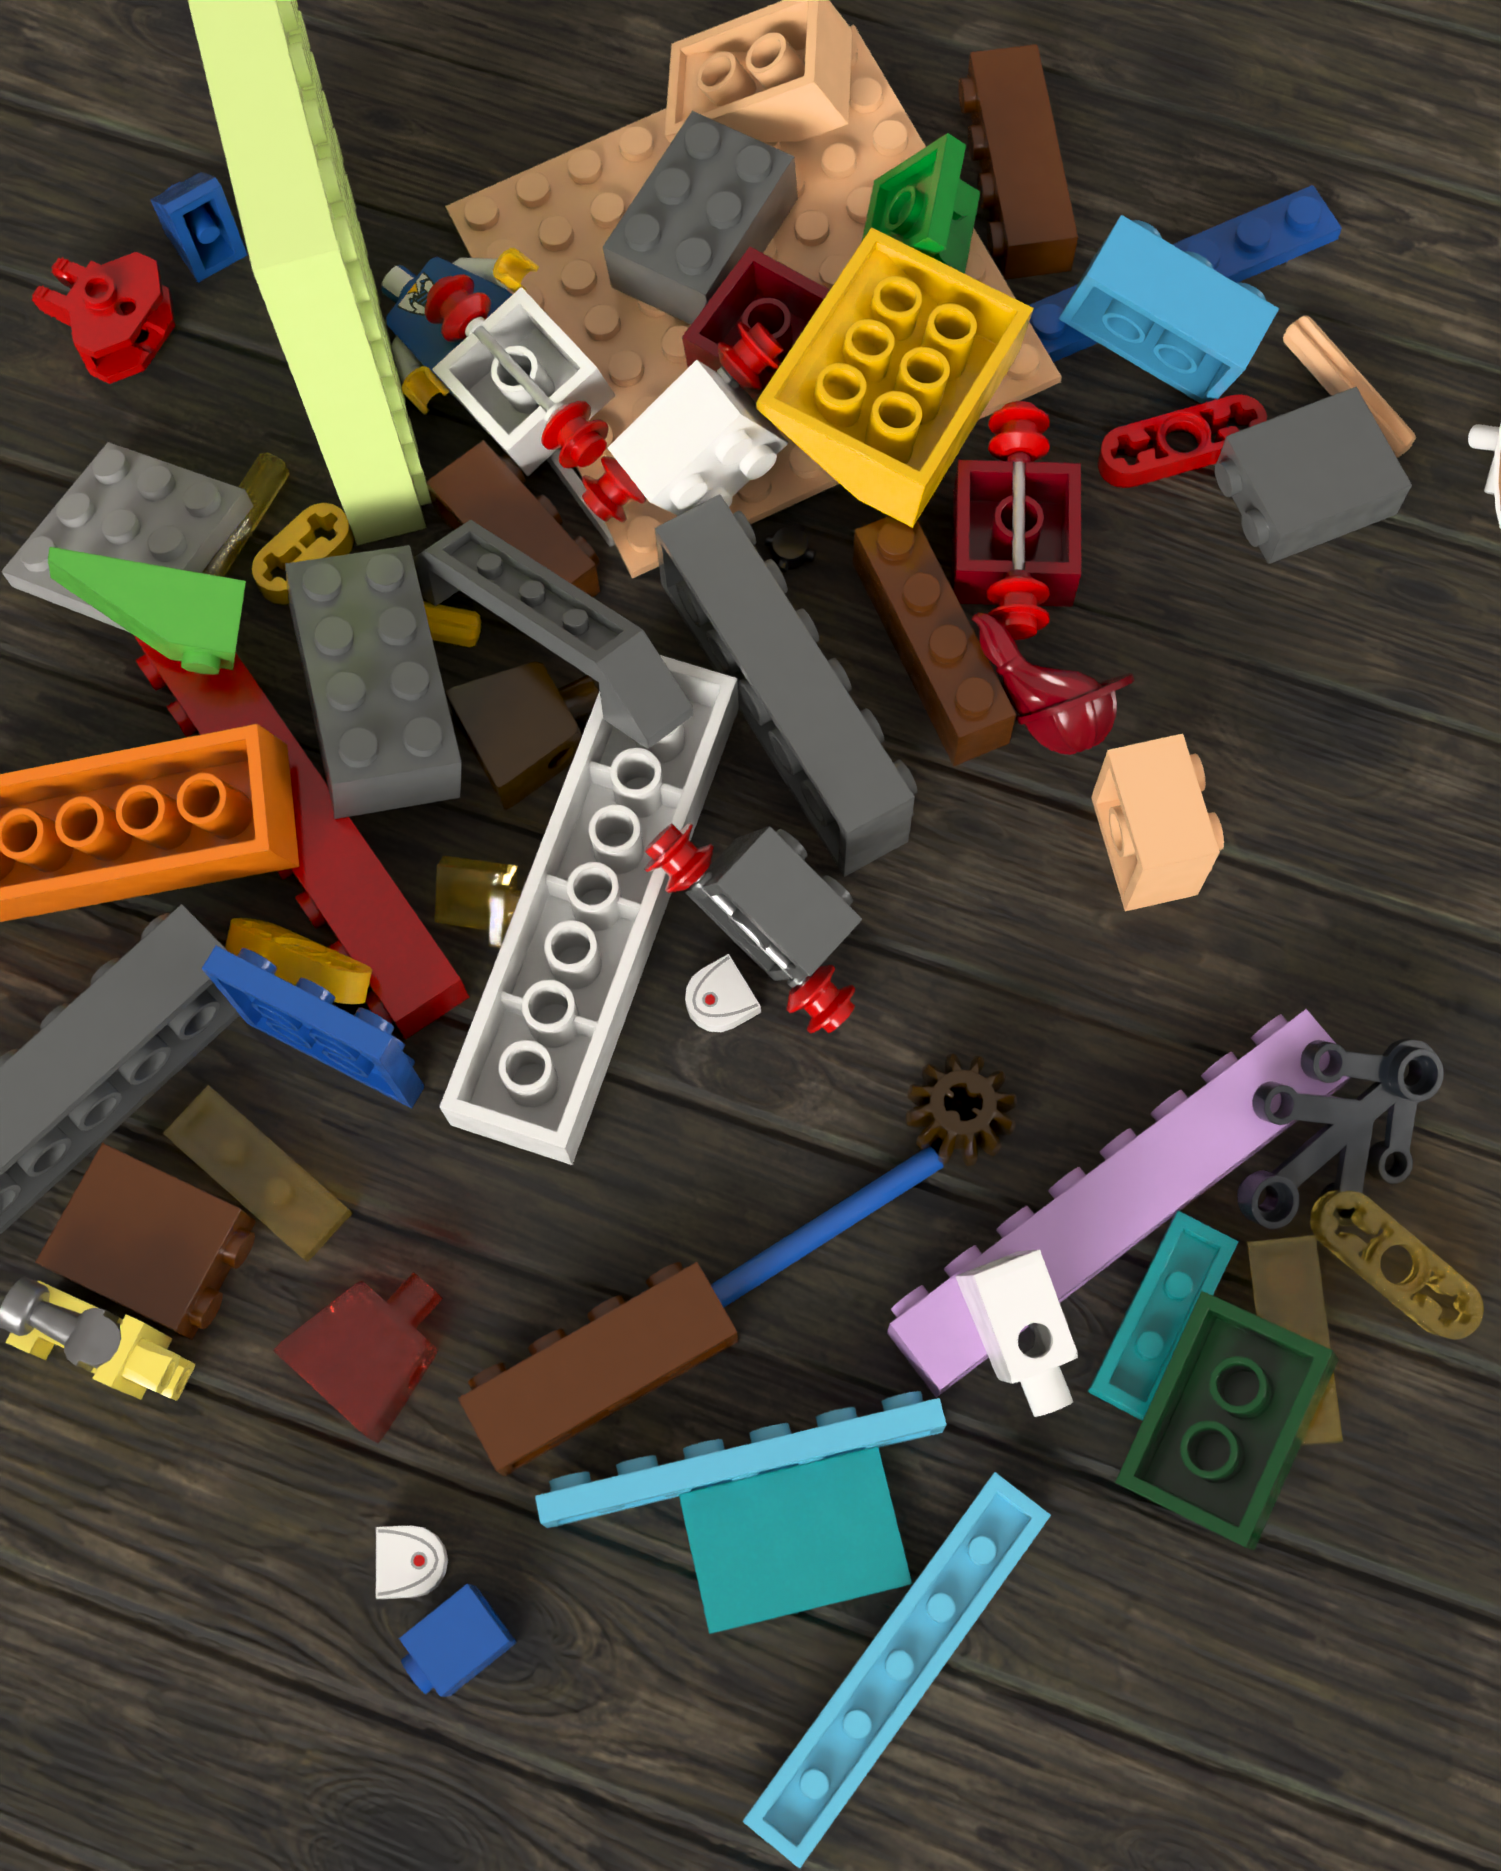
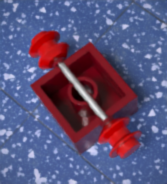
M1026 401L1007 403L990 416L989 428L996 436L990 440L988 450L995 459L1000 461L958 460L953 493L952 589L960 604L998 605L999 607L991 610L988 614L1004 624L1014 640L1031 638L1036 635L1038 630L1048 625L1050 621L1049 613L1038 606L1073 607L1081 578V463L1034 462L1049 452V440L1042 433L1048 429L1050 419L1043 410Z

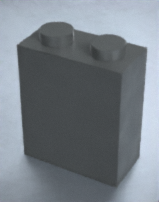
M1357 386L1226 436L1217 464L1215 465V476L1220 490L1226 497L1232 496L1242 515V528L1248 542L1253 547L1259 546L1268 564L1396 515L1412 486Z

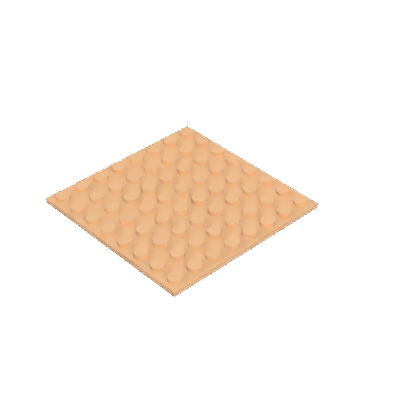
M854 25L850 26L852 29L849 123L799 142H763L795 157L798 200L763 254L829 290L862 242L874 180L926 147ZM667 108L446 206L447 212L470 258L498 259L505 250L516 248L539 266L537 272L531 271L525 275L521 285L526 288L528 295L599 369L616 395L588 420V422L597 419L604 420L608 424L609 430L605 439L607 446L603 454L587 467H576L581 478L584 475H588L598 480L605 473L601 458L603 456L615 458L608 450V447L688 369L682 336L691 324L612 288L603 252V246L671 144L664 137ZM973 228L965 274L1016 299ZM506 289L512 295L514 294V292H512L510 289ZM1030 322L1019 354L979 419L993 414L1007 403L1021 401L1061 382L1059 371ZM777 427L776 429L788 444L777 454L776 462L772 468L763 476L747 482L732 497V504L729 507L732 513L740 510L750 524L840 484ZM647 498L644 504L630 499L623 506L627 516V520L624 523L616 520L614 517L605 522L632 579L659 567L655 528L677 517V515L650 503Z

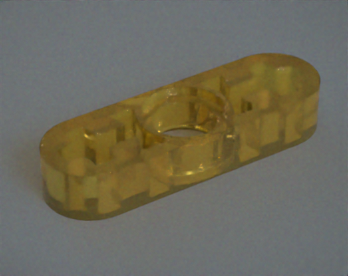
M1335 1190L1322 1195L1316 1201L1311 1212L1310 1221L1312 1231L1318 1241L1421 1328L1430 1334L1448 1339L1467 1337L1478 1328L1484 1313L1482 1297L1478 1290L1369 1197L1355 1191ZM1354 1207L1356 1211L1351 1220L1366 1234L1377 1235L1381 1227L1383 1233L1373 1238L1368 1244L1352 1233L1340 1232L1336 1235L1334 1231L1337 1229L1339 1222L1332 1215L1335 1208L1350 1210ZM1399 1244L1409 1251L1413 1266L1410 1275L1404 1281L1393 1284L1382 1274L1380 1261L1383 1253L1389 1247ZM1364 1250V1251H1363V1254H1362V1258H1360L1359 1255H1358V1253H1359L1360 1251ZM1425 1285H1428L1439 1294L1448 1296L1457 1294L1458 1296L1453 1305L1460 1312L1456 1320L1446 1318L1438 1320L1442 1312L1441 1306L1428 1295L1416 1292ZM1415 1293V1295H1414V1297H1413V1301H1412V1300L1410 1299V1296Z

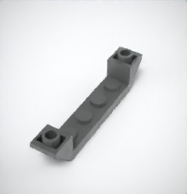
M469 520L413 558L422 598L437 606L460 590L598 681L603 719L645 748H651L694 715L693 705L643 629L474 521Z

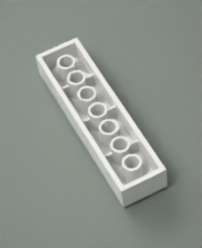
M662 655L660 656L693 705L694 715L651 748L647 749L603 719L599 691L440 1104V1109L451 1126L573 1165L671 893L665 891L670 876L662 868L649 872L644 870L652 859L644 850L671 823L679 831L691 823L693 825L689 841H691L739 709L737 678Z

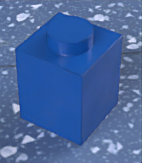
M466 1584L399 1638L409 1654L401 1659V1663L411 1679L424 1694H427L434 1688L440 1697L453 1695L517 1643L477 1586Z

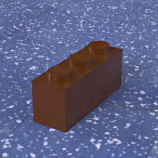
M483 440L426 481L435 511L452 531L472 520L591 597L600 593L596 569L600 565V561L595 551L583 537L577 536L572 539L561 527L563 524L562 518L546 496L541 494L535 498L525 487V477L509 455L504 453L498 457Z

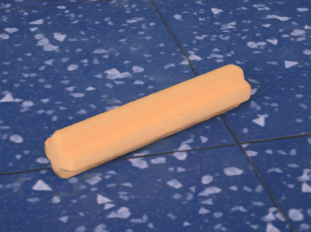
M1302 316L1286 329L1283 342L1328 393L1333 396L1357 386L1395 456L1398 458L1408 451L1416 439L1415 433L1311 317Z

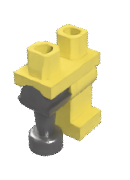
M28 1277L20 1278L9 1290L0 1307V1328L11 1332L6 1343L44 1360H47L54 1344L64 1348L67 1359L75 1366L93 1373L92 1379L140 1400L147 1388L177 1401L195 1367V1363L167 1350L172 1338L129 1315H125L124 1319H121L107 1310L97 1308L39 1280L36 1282Z

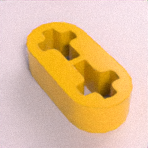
M319 503L311 505L303 510L258 552L253 560L252 573L260 592L267 600L276 604H289L287 581L279 576L273 579L270 573L277 566L286 571V563L347 555L350 553L354 544V535L346 514L334 504ZM320 527L326 531L334 528L336 536L330 541L325 537L316 539L314 531Z

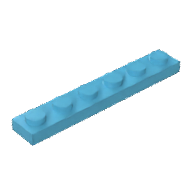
M921 1391L909 1392L882 1400L884 1411L871 1415L857 1417L855 1407L823 1413L816 1416L818 1427L791 1434L789 1423L760 1428L749 1433L751 1444L725 1450L722 1439L694 1444L683 1448L685 1460L658 1466L655 1455L624 1461L616 1465L618 1476L591 1482L589 1472L561 1476L549 1481L551 1492L535 1496L540 1524L546 1528H552L679 1497V1494L872 1447L878 1446V1448L942 1433L947 1424L940 1398L923 1401Z
M996 1472L992 1474L742 1822L799 1869L1047 1522L1051 1516L1047 1511Z

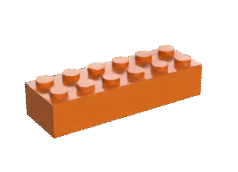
M258 724L0 774V922L299 867L288 746Z

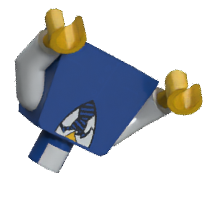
M509 248L498 259L459 258L455 262L450 263L440 257H434L428 261L418 276L402 265L395 266L385 276L381 291L383 295L396 303L386 316L385 323L396 334L391 351L402 383L401 390L422 414L426 415L430 411L427 408V403L437 393H442L444 396L450 393L457 400L432 369L463 341H447L441 333L442 324H432L426 319L424 312L429 290L438 280L446 276L468 275L474 282L473 293H485L490 298L491 309L488 314L489 317L512 296L506 289H510L515 293L522 287L526 291V288L521 285L522 279L531 271L537 272L539 268L538 265L518 249Z

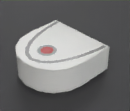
M729 954L698 971L686 987L685 1001L690 1018L699 1027L709 1032H724L733 1029L761 1013L760 1004Z
M417 1526L376 1527V1599L415 1598L427 1595L439 1586L446 1575L448 1557L446 1547L436 1534L426 1528Z

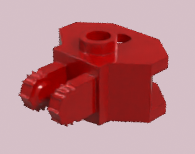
M139 252L131 253L102 265L90 261L87 267L70 262L63 257L58 258L52 266L53 270L51 273L54 274L59 282L71 290L65 296L43 285L42 287L38 286L32 294L33 298L31 301L45 314L71 327L73 343L90 375L111 384L145 371L176 326L171 292L168 287L161 283L160 268L157 261ZM141 330L149 332L146 341L134 343Z

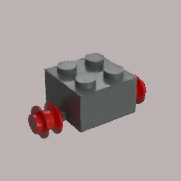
M672 823L662 830L644 850L652 858L644 870L649 872L662 868L670 876L665 889L667 893L688 889L685 893L774 981L788 979L787 984L792 989L789 992L786 1010L789 1013L804 1009L811 1016L807 1027L809 1033H814L821 1028L827 1033L837 1029L851 1015L855 1008V1005L850 1001L855 992V987L848 985L838 989L831 982L835 967L832 964L820 965L862 920L850 907L853 903V898L849 892L832 877L824 875L821 878L804 861L807 857L804 847L791 834L782 829H778L775 832L768 826L738 837L713 863L714 846L712 844L697 848L689 841L693 828L691 823L687 824L680 831Z

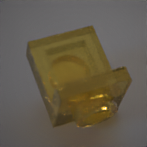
M443 855L437 865L435 923L489 930V947L501 948L523 891L516 890L518 866Z

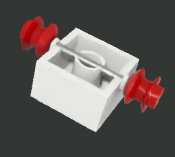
M468 275L446 276L438 280L428 292L424 312L425 317L432 324H442L441 333L447 341L458 342L463 340L432 369L445 386L527 476L560 447L562 449L559 454V463L564 468L587 467L594 463L606 449L607 442L605 439L608 435L609 427L604 420L597 419L590 422L588 420L616 396L599 369L522 287L488 317L491 309V300L485 293H473L474 282Z
M739 322L738 327L742 338L734 346L721 341L717 344L719 361L723 367L715 372L696 360L608 447V450L615 458L608 456L601 458L605 473L598 480L588 475L582 477V482L587 489L582 494V498L600 519L608 522L614 517L616 520L624 523L627 520V516L623 506L630 499L644 504L647 498L650 503L677 516L721 494L728 507H730L733 500L732 497L747 482L763 476L772 468L776 462L777 454L788 442L772 422L756 409V403L750 395L739 387L740 384L744 388L761 390L763 386L759 374L767 366L778 369L781 365L777 356L783 351V348L762 324L757 322L750 329L743 322Z

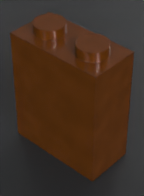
M102 1143L35 1263L193 1340L198 1329L207 1328L218 1313L223 1299V1294L219 1290L231 1267L234 1269L239 1268L248 1257L255 1240V1233L251 1232L256 1221L242 1209Z

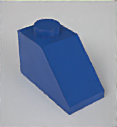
M200 172L183 182L173 184L165 192L150 199L166 236L197 282L247 256L222 186L216 177Z

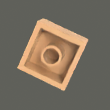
M1183 734L1107 750L1091 797L1125 911L1198 895L1209 872L1212 871L1220 850H1223L1224 836L1220 820L1215 812H1207L1201 791L1205 790L1206 784L1202 762L1196 753L1189 755Z

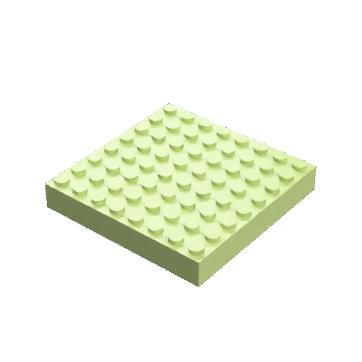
M188 0L252 270L357 545L425 529L426 524L421 506L430 504L432 501L418 456V446L410 417H408L405 396L401 390L402 385L393 359L392 346L385 320L382 316L375 280L368 262V253L360 223L357 219L355 202L347 174L345 173L341 148L335 127L333 128L324 90H321L322 85L313 52H310L311 47L302 14L297 9L298 2L297 0Z

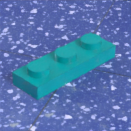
M1177 1211L1087 1392L1143 1421L1201 1291L1210 1295L1214 1294L1238 1241Z

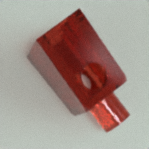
M415 1272L403 1282L386 1302L365 1282L360 1281L280 1342L273 1351L364 1436L379 1443L437 1355L438 1349L419 1333L416 1328L443 1298Z

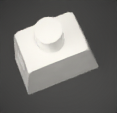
M1040 1249L1017 1251L956 1275L958 1285L998 1379L1008 1383L1021 1382L1034 1417L1054 1412L1073 1403L1059 1365L1078 1358L1077 1350ZM1026 1325H1029L1033 1330L1035 1341L1032 1349L1023 1354L1018 1346V1336L1020 1331Z

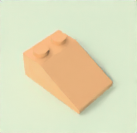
M782 0L672 43L664 137L671 143L692 111L761 142H799L847 125L849 123L852 29L830 0Z

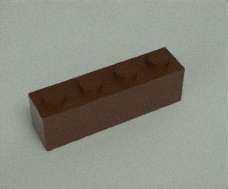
M1038 44L970 52L968 76L959 79V102L962 114L971 113L973 125L968 127L970 158L972 161L980 160L982 173H978L977 190L980 191L979 204L981 209L989 208L992 222L987 223L989 254L991 258L999 257L1004 280L1072 271L1078 234Z
M888 516L855 529L853 565L953 766L1009 744L1016 713L988 658L982 651L980 642L918 521L912 528Z
M681 1262L666 1266L646 1280L649 1289L627 1302H625L622 1295H618L601 1303L587 1314L590 1320L589 1324L569 1335H566L563 1329L555 1330L541 1337L528 1347L531 1357L508 1370L503 1362L495 1364L468 1381L471 1391L460 1396L458 1399L495 1470L504 1477L739 1342L738 1332L698 1262L685 1269Z

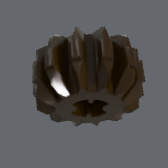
M954 1053L949 1054L945 1061L946 1075L936 1066L927 1064L923 1067L921 1074L926 1085L912 1084L909 1087L907 1098L918 1105V1107L907 1111L906 1124L913 1127H926L917 1137L916 1144L920 1149L928 1148L936 1141L942 1144L938 1154V1160L941 1163L947 1164L950 1161L953 1149L955 1148L961 1149L962 1159L966 1166L975 1165L978 1157L977 1145L986 1153L995 1156L999 1153L1002 1146L996 1134L1011 1135L1016 1125V1122L1010 1116L1004 1114L1015 1108L1017 1103L1016 1095L1009 1092H997L1004 1084L1006 1075L1003 1071L998 1070L984 1078L981 1075L984 1066V1059L981 1056H975L972 1059L969 1070H961L960 1059ZM953 1099H962L965 1108L973 1109L969 1121H960L957 1111H949Z

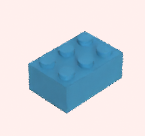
M1121 214L1090 262L1058 319L1202 404L1218 399L1243 373L1279 308L1267 302L1263 293L1257 288L1246 283H1236L1214 270L1210 261L1202 255L1190 251L1184 252L1165 241L1158 230L1150 224L1139 220L1132 221Z

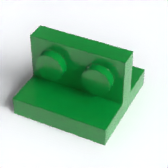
M947 133L875 179L862 241L872 227L965 274L980 191L960 179L966 144Z

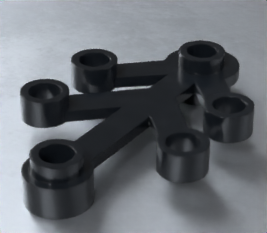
M1408 1038L1398 1040L1392 1043L1382 1055L1345 1051L1340 1045L1324 1040H1315L1309 1043L1301 1055V1067L1308 1077L1325 1083L1336 1082L1342 1076L1375 1081L1356 1099L1297 1093L1292 1087L1273 1081L1260 1085L1252 1099L1253 1110L1260 1119L1276 1125H1285L1292 1120L1327 1124L1272 1172L1267 1170L1254 1172L1241 1182L1237 1192V1200L1242 1214L1248 1220L1270 1229H1277L1287 1225L1298 1211L1299 1192L1297 1188L1339 1151L1340 1156L1336 1180L1322 1190L1318 1201L1321 1214L1330 1221L1343 1226H1350L1362 1218L1366 1207L1365 1198L1362 1194L1366 1167L1370 1175L1376 1179L1390 1184L1403 1182L1410 1175L1413 1167L1410 1145L1417 1104L1430 1099L1437 1093L1444 1076L1440 1058L1428 1044L1422 1041ZM1328 1051L1330 1061L1327 1068L1321 1072L1319 1061L1321 1056ZM1407 1064H1409V1072L1404 1079V1071ZM1280 1093L1282 1098L1281 1106L1272 1114L1271 1101L1276 1094ZM1388 1109L1385 1139L1375 1143L1370 1148L1374 1121ZM1393 1153L1394 1163L1386 1172V1158L1389 1154ZM1266 1187V1198L1264 1202L1258 1206L1259 1196L1262 1190ZM1346 1194V1207L1338 1214V1201Z

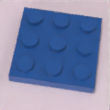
M218 946L214 947L201 969L247 1024L411 1109L413 1108L425 1086L413 1068L415 1061L403 1052L405 1044L391 1035L394 1030L392 1024L364 1008H358L353 1016L332 1005L336 999L335 996L308 979L300 978L297 984L293 985L277 977L274 974L278 968L266 958L249 949L242 948L236 956Z

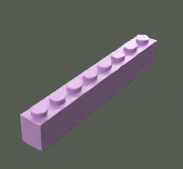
M1307 1009L1289 1022L1282 1014L1272 1019L1251 1037V1040L1257 1045L1254 1049L1239 1060L1232 1052L1220 1058L1201 1075L1207 1083L1189 1098L1182 1090L1171 1095L1151 1112L1156 1123L1137 1136L1131 1128L1122 1132L1100 1151L1105 1161L1087 1175L1080 1167L1069 1172L1048 1190L1054 1198L1049 1204L1035 1214L1028 1206L1020 1209L997 1228L996 1231L1002 1237L1000 1241L984 1253H981L976 1245L970 1247L944 1268V1271L950 1277L947 1281L931 1293H928L925 1287L921 1285L891 1308V1311L897 1318L890 1323L887 1334L936 1398L989 1358L958 1285L956 1275L1017 1251L1040 1249L1059 1303H1061L1172 1218L1177 1211H1181L1298 1121L1292 1120L1285 1125H1276L1260 1119L1252 1107L1253 1095L1260 1085L1273 1081L1290 1086L1297 1093L1331 1096L1349 1081L1351 1077L1342 1076L1336 1082L1325 1083L1312 1079L1303 1072L1301 1055L1309 1043L1315 1040L1335 1043ZM1328 1051L1320 1058L1319 1067L1321 1072L1329 1064L1330 1056ZM1280 1093L1276 1094L1271 1101L1272 1114L1281 1106L1282 1098ZM1026 1325L1020 1333L1027 1329L1029 1325Z

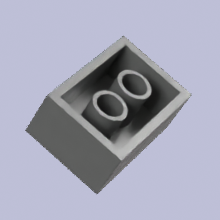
M692 111L603 246L611 287L684 322L692 324L750 246L764 253L798 200L795 157Z

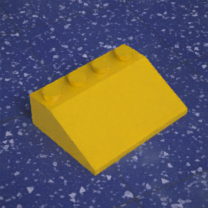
M871 227L758 398L756 409L859 501L913 528L1019 354L1034 308Z

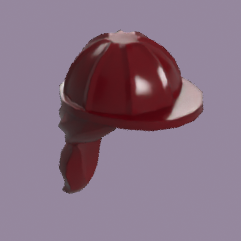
M978 612L973 615L971 620L977 623L980 629L981 649L985 656L997 666V674L1003 677L1004 691L1010 703L1020 714L1016 717L1018 724H1024L1029 733L1046 748L1065 755H1072L1090 749L1093 746L1099 745L1106 738L1116 718V690L1135 681L1132 673L1098 682L1079 671L1032 665L1021 655L1011 633L1004 624L987 613Z

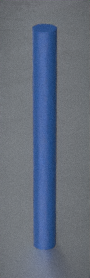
M931 1146L921 1150L712 1283L711 1286L723 1308L942 1169L944 1166L943 1163L939 1162L936 1151Z

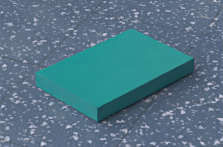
M878 1446L679 1494L709 1634L912 1584Z

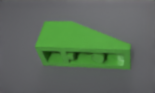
M49 547L48 565L51 579L170 660L181 661L183 669L194 673L212 675L218 674L220 668L233 670L246 581Z

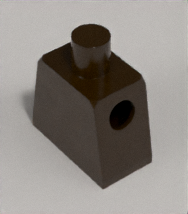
M534 661L454 686L446 690L445 693L456 722L504 810H507L572 764L582 738L576 721L591 714L599 690L589 675H585L557 689L544 664Z

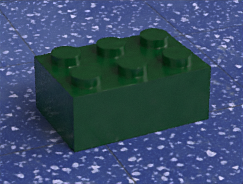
M1201 1291L1115 1483L1237 1544L1255 1550L1339 1360L1333 1350Z

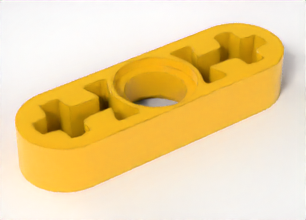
M231 919L225 949L228 952L237 956L242 948L249 949L273 963L278 968L274 975L293 985H296L300 978H305L332 993L336 998L334 1002L343 1004L365 1003L372 973L371 967L279 925L256 919Z

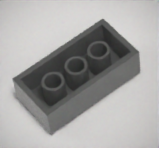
M410 545L286 563L289 606L334 818L339 819L460 798L461 758Z

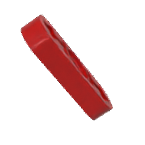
M1236 394L1115 428L1103 439L1097 462L1099 473L1106 482L1115 487L1131 488L1216 464L1226 436L1239 432L1236 426L1226 427L1229 418H1235L1239 425L1249 424V428L1267 421L1266 411L1256 399L1247 395ZM1176 430L1187 431L1196 438L1198 447L1186 453L1175 451L1168 445L1166 436ZM1217 433L1215 441L1212 443L1211 434ZM1153 440V448L1147 450L1149 441ZM1124 449L1128 456L1137 455L1135 465H1128L1124 458L1115 459L1117 450Z

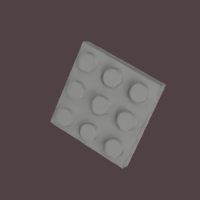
M107 442L1 572L10 585L16 589L127 631L50 578L48 565L49 547L202 573L254 505L245 489Z

